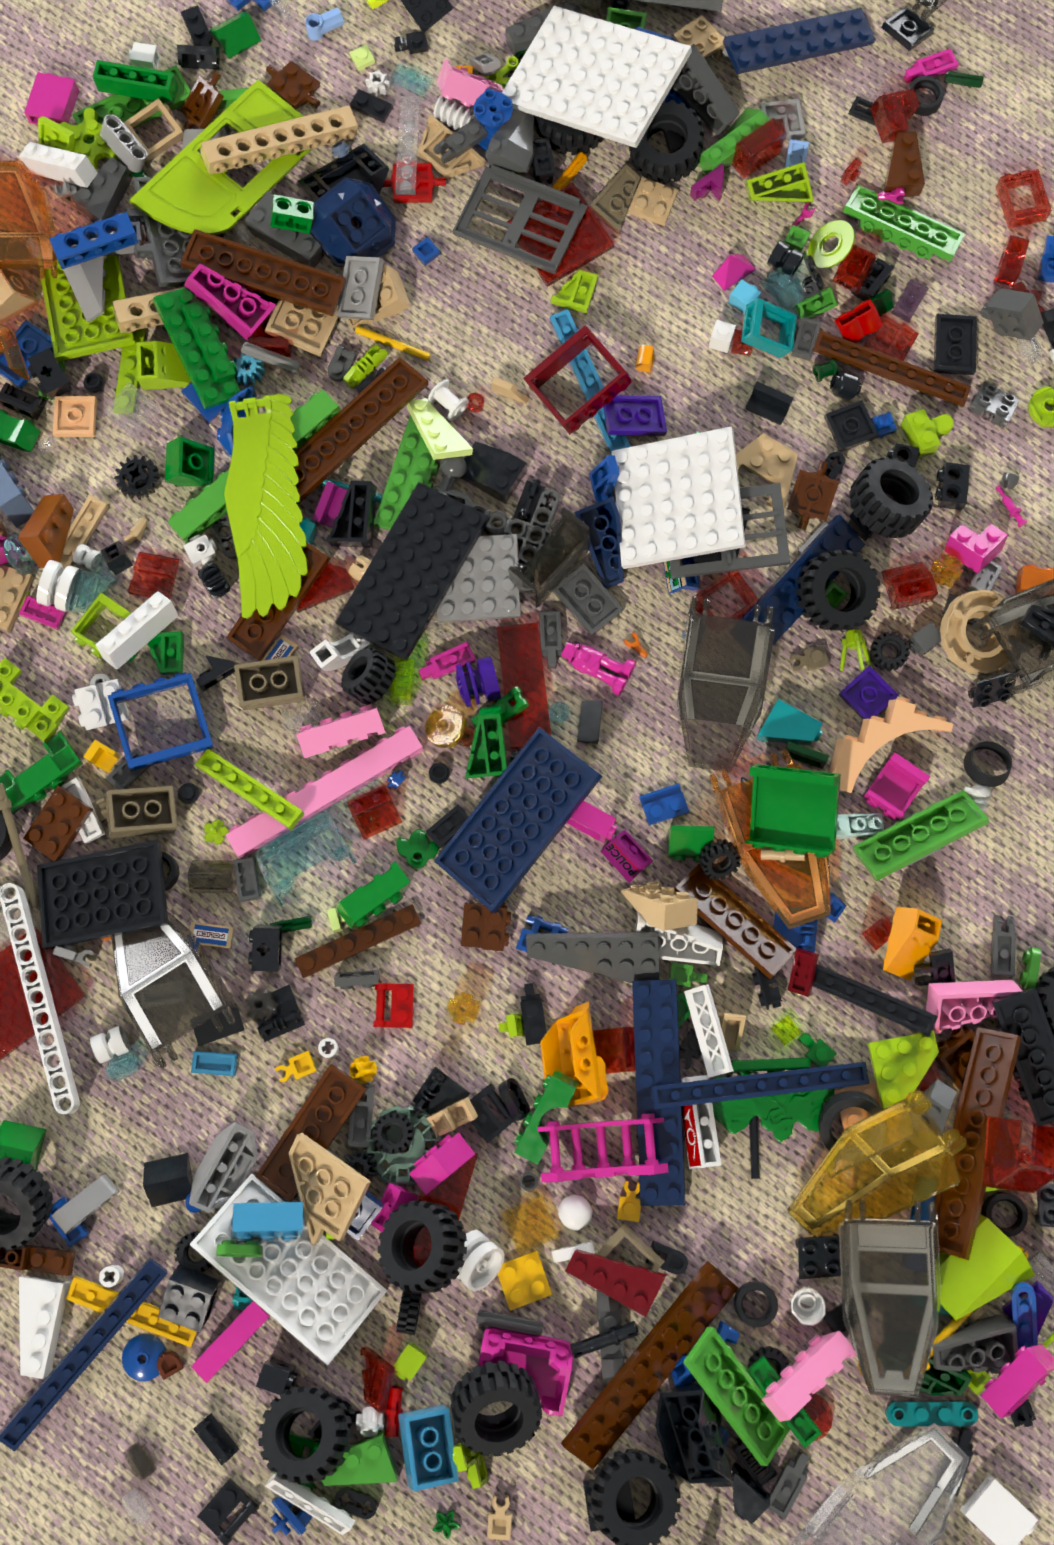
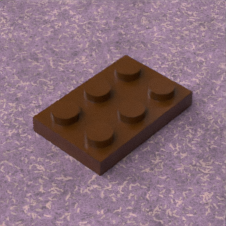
M57 785L23 839L52 861H59L93 809L64 787Z

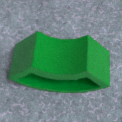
M0 409V443L21 451L31 452L41 431L34 427L35 424L30 420H20L11 417L6 411Z

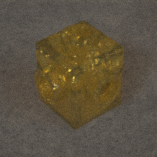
M941 553L939 560H934L930 570L933 571L932 581L952 588L955 580L958 581L963 571L960 568L961 560H958L954 555Z
M461 992L460 995L455 994L454 999H449L446 1010L450 1011L449 1016L453 1017L452 1022L465 1025V1022L475 1024L481 1002L473 1000V995ZM466 1005V1011L460 1012V1006Z

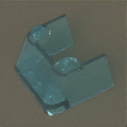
M329 812L318 814L292 831L290 830L262 846L255 853V858L264 880L281 906L285 904L281 894L287 893L292 889L294 884L293 877L329 856L333 861H342L349 856L353 864L357 863Z

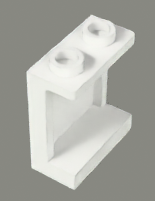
M990 1474L960 1509L995 1545H1021V1540L1025 1535H1029L1034 1531L1035 1523L1038 1521Z

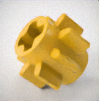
M369 1056L354 1058V1062L351 1063L349 1068L350 1076L353 1079H357V1082L360 1084L373 1081L372 1077L377 1073L375 1062L369 1061Z

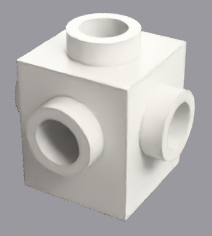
M196 535L189 540V543L183 545L194 568L201 564L203 566L208 565L216 557L215 550H217L213 539L208 540L206 535Z

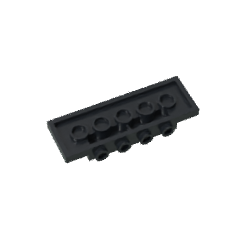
M1033 987L991 1002L999 1026H996V1030L1022 1037L1013 1076L1015 1080H1020L1022 1087L1018 1088L1021 1098L1029 1103L1035 1122L1040 1127L1054 1122V1036L1037 990Z

